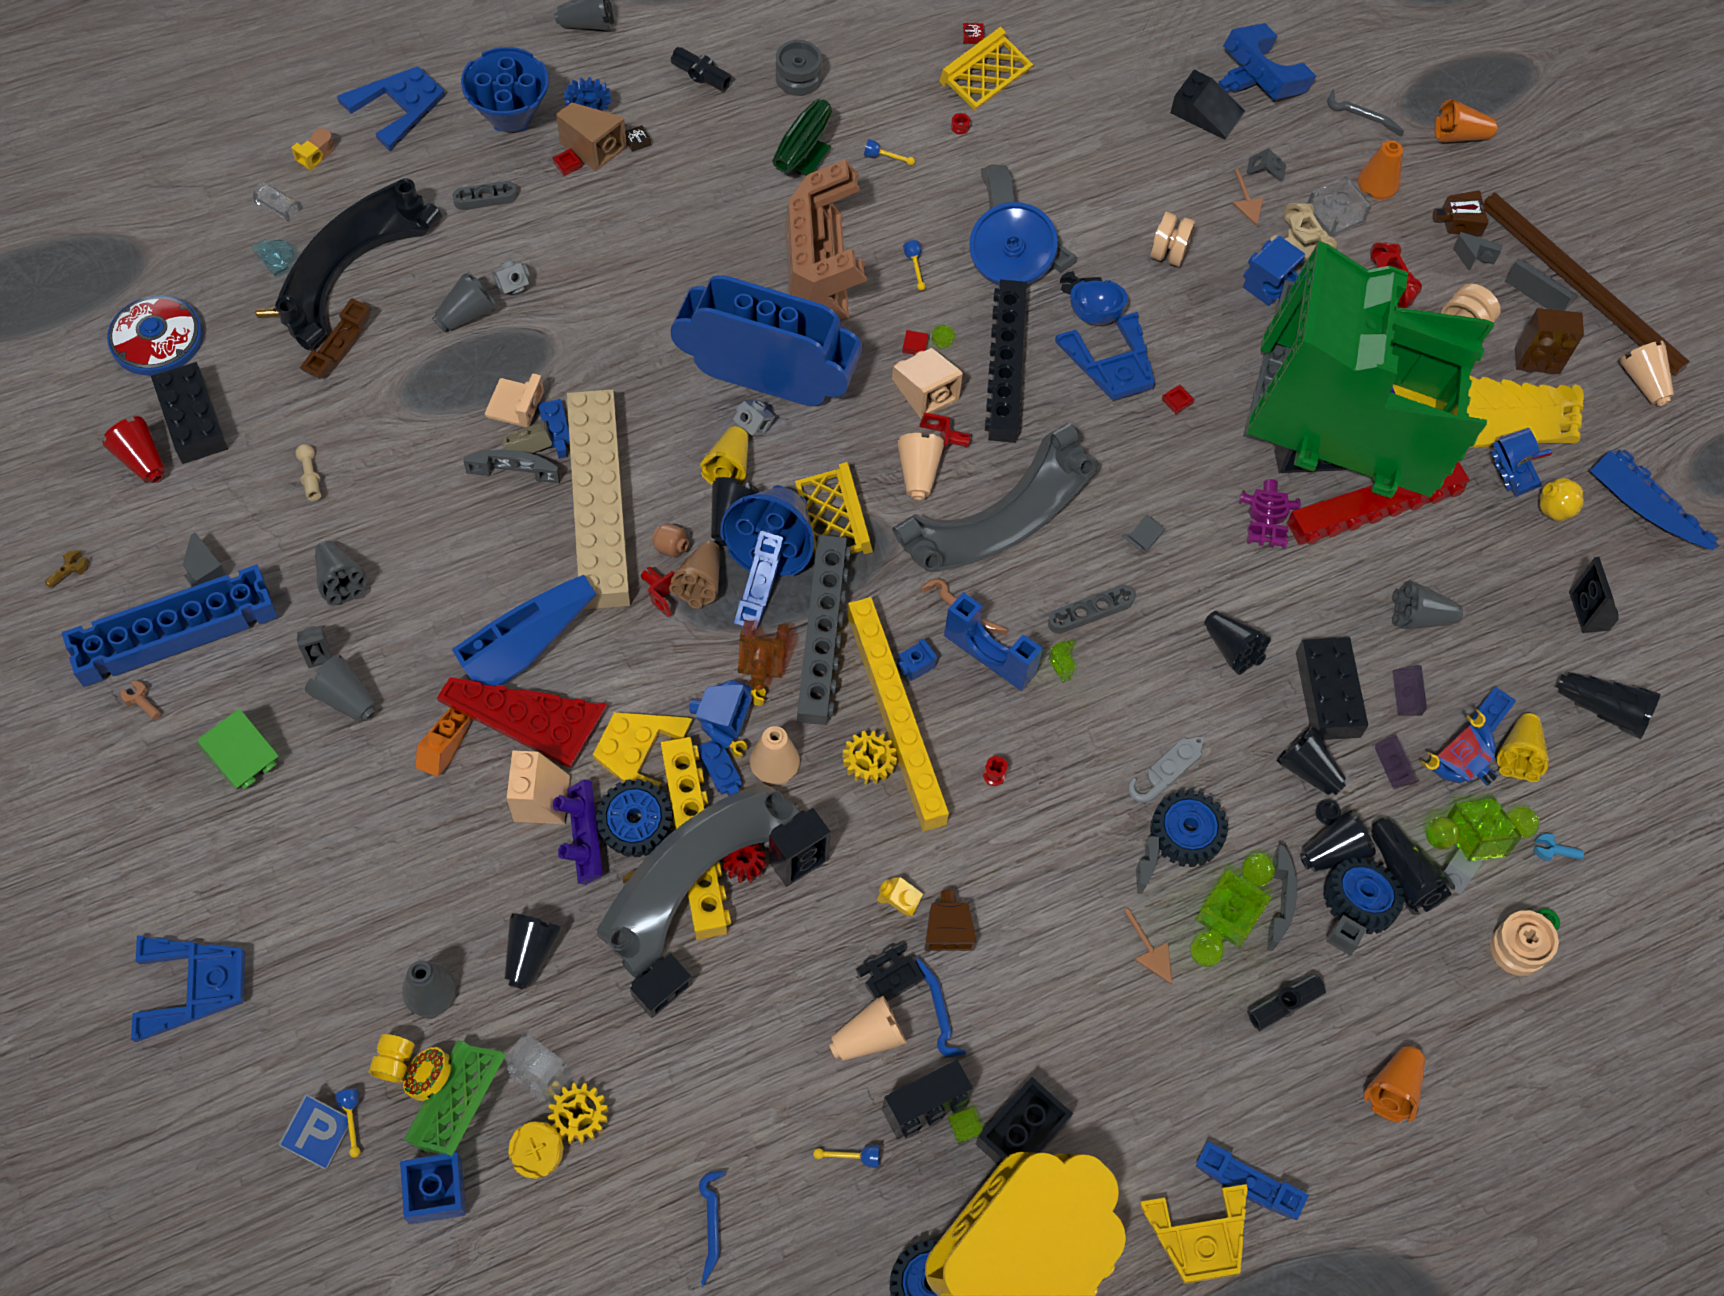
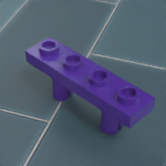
M583 779L568 788V797L562 795L556 797L553 801V808L555 811L570 814L574 844L564 843V845H560L558 856L560 859L575 861L578 884L587 885L603 875L592 781Z

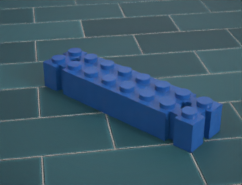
M258 565L239 570L240 576L231 579L229 575H225L91 622L92 628L84 630L82 626H78L61 632L66 649L71 655L69 659L74 675L82 686L85 687L102 681V675L110 672L112 676H116L248 629L249 622L257 620L258 624H262L278 618Z

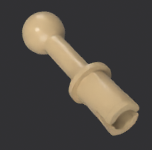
M302 444L297 447L295 452L296 458L302 462L304 470L300 480L302 485H304L308 500L316 501L321 498L319 488L320 476L313 471L311 461L315 456V451L310 445Z

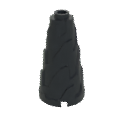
M1568 672L1567 676L1562 674L1556 688L1561 689L1559 692L1561 695L1576 702L1578 706L1598 714L1599 718L1619 727L1621 731L1638 739L1643 737L1661 695L1645 688H1635L1615 681L1611 683L1593 676L1587 677Z
M1380 818L1372 824L1371 837L1380 850L1389 872L1394 875L1393 880L1397 879L1400 885L1398 888L1403 889L1402 897H1404L1406 907L1412 915H1420L1417 909L1423 907L1425 912H1428L1451 896L1448 888L1450 887L1451 890H1455V885L1448 875L1445 876L1441 869L1417 845L1412 843L1395 822L1393 823L1391 819Z

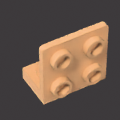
M532 373L529 382L526 381L525 384L500 378L486 409L485 416L490 419L529 427L544 393L541 375Z

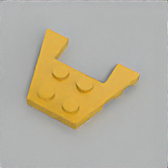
M614 712L593 753V759L624 783L628 779L632 781L642 779L644 782L646 780L652 782L653 785H657L661 789V782L639 773L659 733L674 739L686 738L692 725V719Z
M1247 1184L1221 1189L1227 1218L1172 1227L1165 1198L1140 1202L1141 1210L1183 1284L1240 1274Z

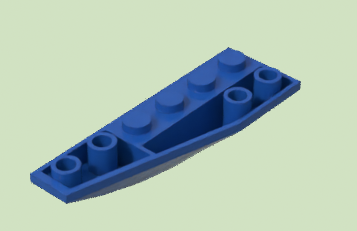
M1610 450L1590 470L1624 503L1664 530L1710 550H1715L1720 546L1716 542L1718 538L1709 530L1705 531L1693 515H1688L1682 509V505L1674 498H1671L1650 477L1652 473L1646 467L1636 465L1633 462L1635 458L1627 450Z
M583 574L515 607L458 644L452 651L472 681L480 682L483 685L502 686L527 669L597 594Z

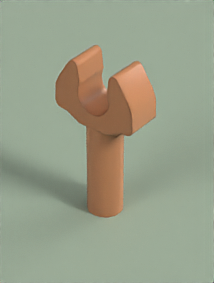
M131 681V684L136 689V693L133 695H129L123 689L120 690L121 698L128 707L138 704L153 720H157L161 716V713L145 698L148 690L143 683Z

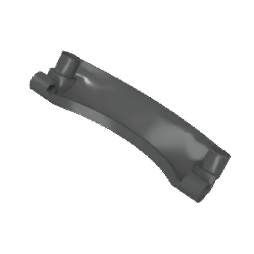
M1066 423L1042 439L1027 472L1006 496L991 507L972 516L956 520H934L914 514L892 527L893 533L903 549L911 555L913 561L928 572L956 568L980 561L1019 543L1048 522L1077 494L1095 473L1097 463L1093 458L1084 453L1083 447L1075 443L1079 439L1077 431L1070 423Z
M761 783L728 796L699 812L668 835L641 863L623 886L597 929L598 937L607 943L615 954L623 959L621 963L634 978L643 974L661 957L673 915L697 879L728 854L753 844L769 842L771 831L780 824L786 825L792 821L793 817L800 810L792 802L784 799L779 791Z

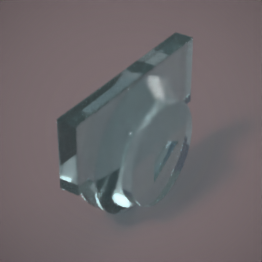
M264 239L251 246L274 276L289 269L287 264L293 258V250L288 242L284 240L268 242Z

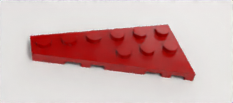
M453 677L448 679L437 696L438 702L568 768L572 767L607 708L606 703L598 702V704L585 702L583 699L560 698L559 695L524 689L513 690L500 685L496 687L483 685L477 681Z

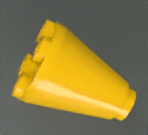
M1531 713L1523 714L1514 725L1497 754V765L1501 775L1529 782H1537L1540 780V776L1544 775L1548 770L1549 757L1542 723L1537 715Z

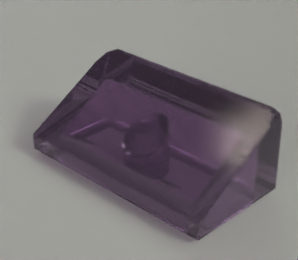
M1415 665L1393 670L1398 715L1422 716L1427 709L1422 666Z
M1393 735L1373 745L1393 789L1419 782L1407 752L1397 735Z

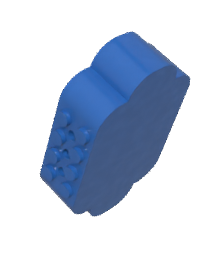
M725 275L711 277L706 287L695 286L690 288L671 326V338L674 344L683 352L694 356L695 364L705 374L806 406L821 404L825 396L839 397L845 394L862 353V344L859 338L851 331L841 327L838 315L829 307Z

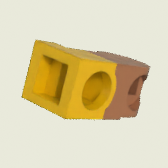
M321 128L315 130L312 133V137L304 144L296 143L291 149L295 161L311 171L334 150V143L331 133L327 129Z

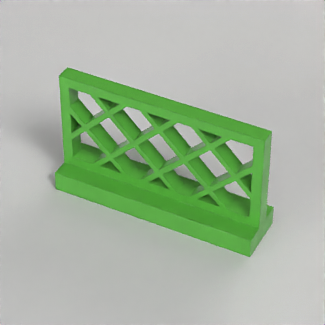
M457 1040L449 1055L451 1072L447 1082L436 1094L431 1093L427 1096L429 1099L424 1101L404 1138L406 1142L425 1153L435 1152L453 1156L505 1057V1054L501 1051L470 1046L464 1041ZM491 1061L489 1066L485 1068V1065ZM478 1071V1075L471 1079V1076ZM478 1085L476 1091L472 1093V1089ZM464 1096L465 1100L458 1104V1100ZM464 1111L462 1117L459 1118V1114ZM451 1121V1125L445 1129V1125ZM451 1136L450 1140L448 1141L445 1147V1140Z

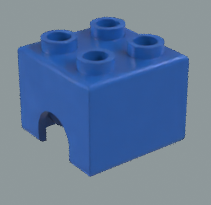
M1280 235L1273 241L1268 240L1263 245L1259 254L1255 252L1248 261L1250 267L1243 275L1246 278L1243 288L1270 306L1279 298L1285 280L1295 282L1298 273L1294 271V268L1299 262L1303 263L1305 253Z

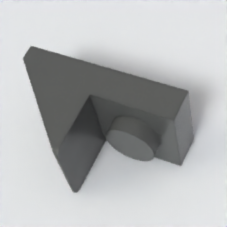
M1460 232L1453 249L1466 268L1471 270L1476 259L1494 265L1503 245Z

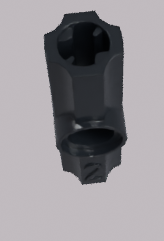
M676 47L673 51L671 63L688 72L693 81L697 83L704 81L721 91L728 89L732 81V75L715 66L711 58L706 55L698 57L682 47Z
M1313 973L1292 986L1283 988L1278 994L1247 1011L1250 1022L1260 1032L1279 1020L1290 1017L1295 1011L1325 995L1324 983L1319 976ZM1282 998L1289 999L1292 1007L1284 1005Z

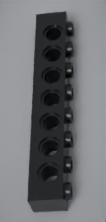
M1000 279L999 288L994 289L993 301L997 302V306H993L992 319L996 320V324H992L991 337L995 338V343L991 342L990 356H994V360L989 362L988 374L992 375V380L988 379L987 393H991V398H987L986 412H990V418L986 417L985 431H989L988 441L1016 443L1019 422L1027 282Z

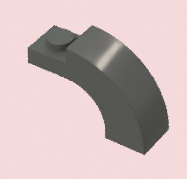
M992 164L981 168V177L988 190L990 209L1000 204L1014 202L1013 186L1007 165Z
M1343 915L1340 920L1334 923L1326 942L1350 956L1358 947L1367 928Z

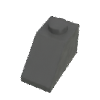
M196 533L191 534L183 561V566L187 572L184 577L190 586L193 587L225 576L226 574L221 564Z
M322 625L307 627L303 631L297 632L298 647L308 668L322 665L332 657Z

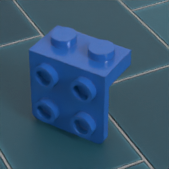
M1498 442L1492 443L1494 450H1491L1493 461L1498 472L1503 477L1502 480L1507 491L1512 490L1515 497L1542 486L1531 460L1515 467L1516 472L1513 474Z

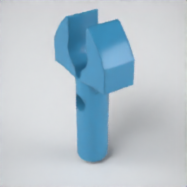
M1543 834L1534 841L1535 843L1545 844L1549 848L1536 847L1533 850L1541 860L1550 861L1555 854L1582 860L1584 857L1583 850L1558 845L1554 841L1555 835Z

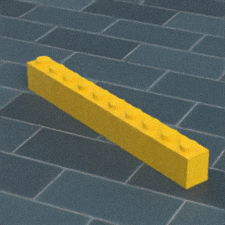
M869 597L848 603L847 618L889 738L892 740V746L897 750L896 757L922 832L947 825L949 812L873 600Z

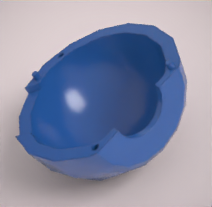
M1083 280L1075 284L1071 289L1070 300L1073 311L1081 320L1093 325H1105L1113 322L1122 314L1127 304L1128 295L1124 288L1111 280L1088 282Z

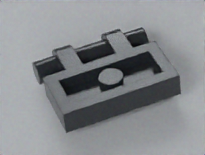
M901 943L893 947H886L883 949V953L873 959L869 957L863 961V965L855 969L860 978L868 973L873 977L865 982V986L874 1000L884 996L888 1002L924 980L923 974L911 956L903 960L899 958V955L905 952V948ZM889 961L892 966L881 972L878 967Z

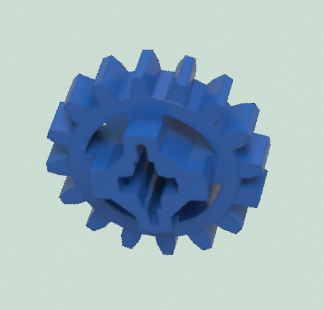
M580 77L579 82L572 80V85L567 84L566 90H564L566 106L570 103H576L603 111V109H608V104H611L610 89L606 88V83L600 84V79L592 81L591 77H588L587 80Z

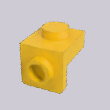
M901 877L887 879L880 886V894L877 901L881 904L889 903L908 917L913 916L923 893Z

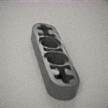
M1122 585L1058 608L1051 612L1048 619V627L1052 632L1061 634L1124 611L1132 606L1135 593L1129 586ZM1120 594H1122L1123 597L1128 596L1127 601H1125L1123 598L1119 599ZM1104 601L1108 604L1109 608L1100 610L1097 608L1096 602ZM1083 609L1086 611L1087 616L1079 618L1075 615L1074 611ZM1055 619L1064 620L1063 625H1060L1059 622L1055 623Z

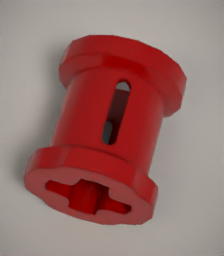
M992 756L987 760L983 778L988 785L999 786L1004 782L1008 768L1007 761L998 756Z

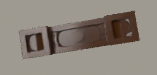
M351 298L339 314L341 321L318 352L312 350L300 369L318 379L329 374L355 344L368 320L371 307Z

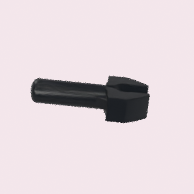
M1074 271L1066 272L1061 276L1060 284H1071H1062L1061 291L1071 295V289L1075 284L1083 280L1084 282L1102 281V278H1078L1074 275Z

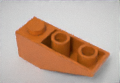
M449 708L417 745L415 768L438 777L452 760L473 719Z

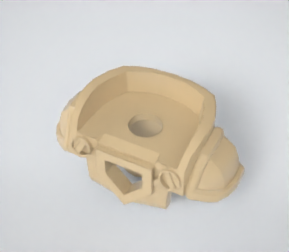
M1289 203L1284 209V219L1291 228L1288 229V237L1284 239L1305 253L1303 261L1308 260L1318 241L1327 243L1336 249L1337 242L1322 229L1314 217V207L1312 204ZM1278 235L1272 236L1270 240L1273 241Z

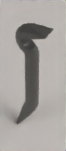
M1334 89L1331 91L1327 100L1331 109L1335 111H1350L1384 124L1400 137L1403 135L1404 130L1389 117L1348 101L1337 103L1335 101Z

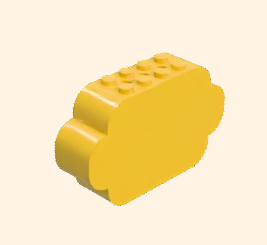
M1016 1152L1007 1156L929 1253L925 1265V1275L930 1288L938 1296H1095L1098 1292V1285L1114 1271V1264L1121 1256L1125 1247L1126 1235L1124 1226L1113 1212L1119 1195L1115 1176L1099 1159L1090 1155H1051L1048 1153Z

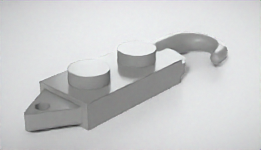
M1204 737L1183 738L1157 761L1148 772V780L1153 787L1146 794L1137 793L1134 788L1137 779L1133 778L1128 786L1131 797L1137 802L1148 803L1154 800L1166 788L1170 787L1201 758Z

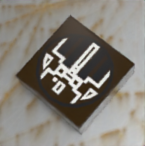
M643 125L625 131L626 143L632 152L651 145V139Z

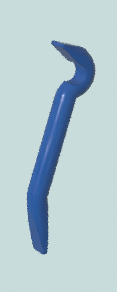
M916 958L915 962L930 987L941 1030V1035L937 1040L939 1052L947 1057L965 1055L966 1050L945 1046V1042L951 1038L952 1031L940 984L935 975Z
M725 1171L707 1173L699 1182V1191L707 1199L708 1255L701 1282L702 1288L712 1273L719 1257L718 1198L714 1191L707 1189V1185L725 1176Z

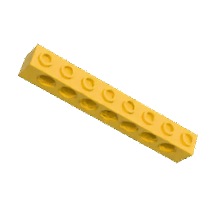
M691 737L661 742L676 829L693 817L685 814L688 810H696L699 813L704 810V806H708L706 791H701L699 784L704 783L702 769L696 768L695 760H699L697 745L692 746ZM680 764H687L689 766L684 770L677 768ZM684 787L693 788V790L689 793H684L681 791V789ZM719 861L706 870L687 892L696 940L727 935V925H731L729 910H723L722 901L726 900L724 885L719 886L717 877L722 876ZM703 880L711 882V885L706 888L700 887L698 884ZM707 904H712L716 909L712 912H706L703 910V907Z

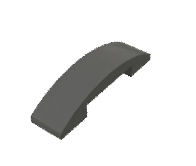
M488 450L465 456L463 460L467 474L490 476L491 468L532 472L535 473L536 481L560 483L558 467L548 460L531 453L516 450Z
M1279 845L1274 853L1272 878L1282 880L1280 918H1274L1269 925L1268 951H1273L1287 932L1294 916L1297 901V881L1294 866L1285 846Z

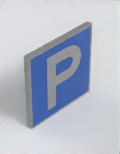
M304 1094L277 1146L327 1170L348 1129L347 1115Z

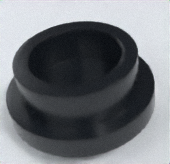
M1326 800L1317 805L1315 815L1321 823L1331 825L1341 816V810L1336 802Z

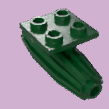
M817 99L798 115L783 136L772 162L777 170L785 174L795 170L806 176L817 170L831 150L830 145L819 141L832 114V107L828 101Z

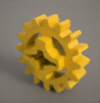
M862 731V737L860 738L854 734L852 738L853 743L847 741L846 750H843L842 757L845 758L843 759V767H848L847 774L851 775L854 773V781L856 782L863 778L865 785H867L870 779L873 780L874 784H877L879 777L884 781L887 780V773H893V765H896L897 758L894 757L897 750L896 748H891L892 740L885 742V734L876 737L875 731H872L870 736H867L866 732Z
M572 1083V1090L570 1091L562 1087L563 1095L560 1097L554 1094L553 1096L556 1105L549 1104L548 1106L549 1110L554 1113L548 1116L549 1122H556L552 1126L557 1131L560 1130L559 1135L562 1140L568 1136V1142L571 1145L575 1139H579L581 1145L584 1144L585 1137H589L592 1141L595 1140L593 1133L595 1131L602 1133L603 1129L600 1123H607L608 1121L607 1117L602 1115L608 1112L607 1105H601L605 1101L604 1096L596 1097L598 1091L595 1087L589 1092L586 1083L582 1085L581 1089H578L576 1084ZM572 1098H575V1099L572 1100L571 1102L566 1103L568 1100H570V1099H572ZM588 1099L594 1103L596 1111L588 1108ZM579 1109H582L583 1114H579L577 1119L574 1118L573 1113H577ZM560 1116L563 1119H568V1129L561 1123ZM591 1124L588 1128L581 1130L584 1126Z

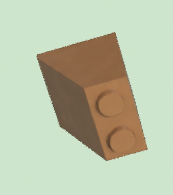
M570 103L556 114L560 144L566 149L571 148L580 160L595 171H598L627 148L624 118L619 115L576 103Z

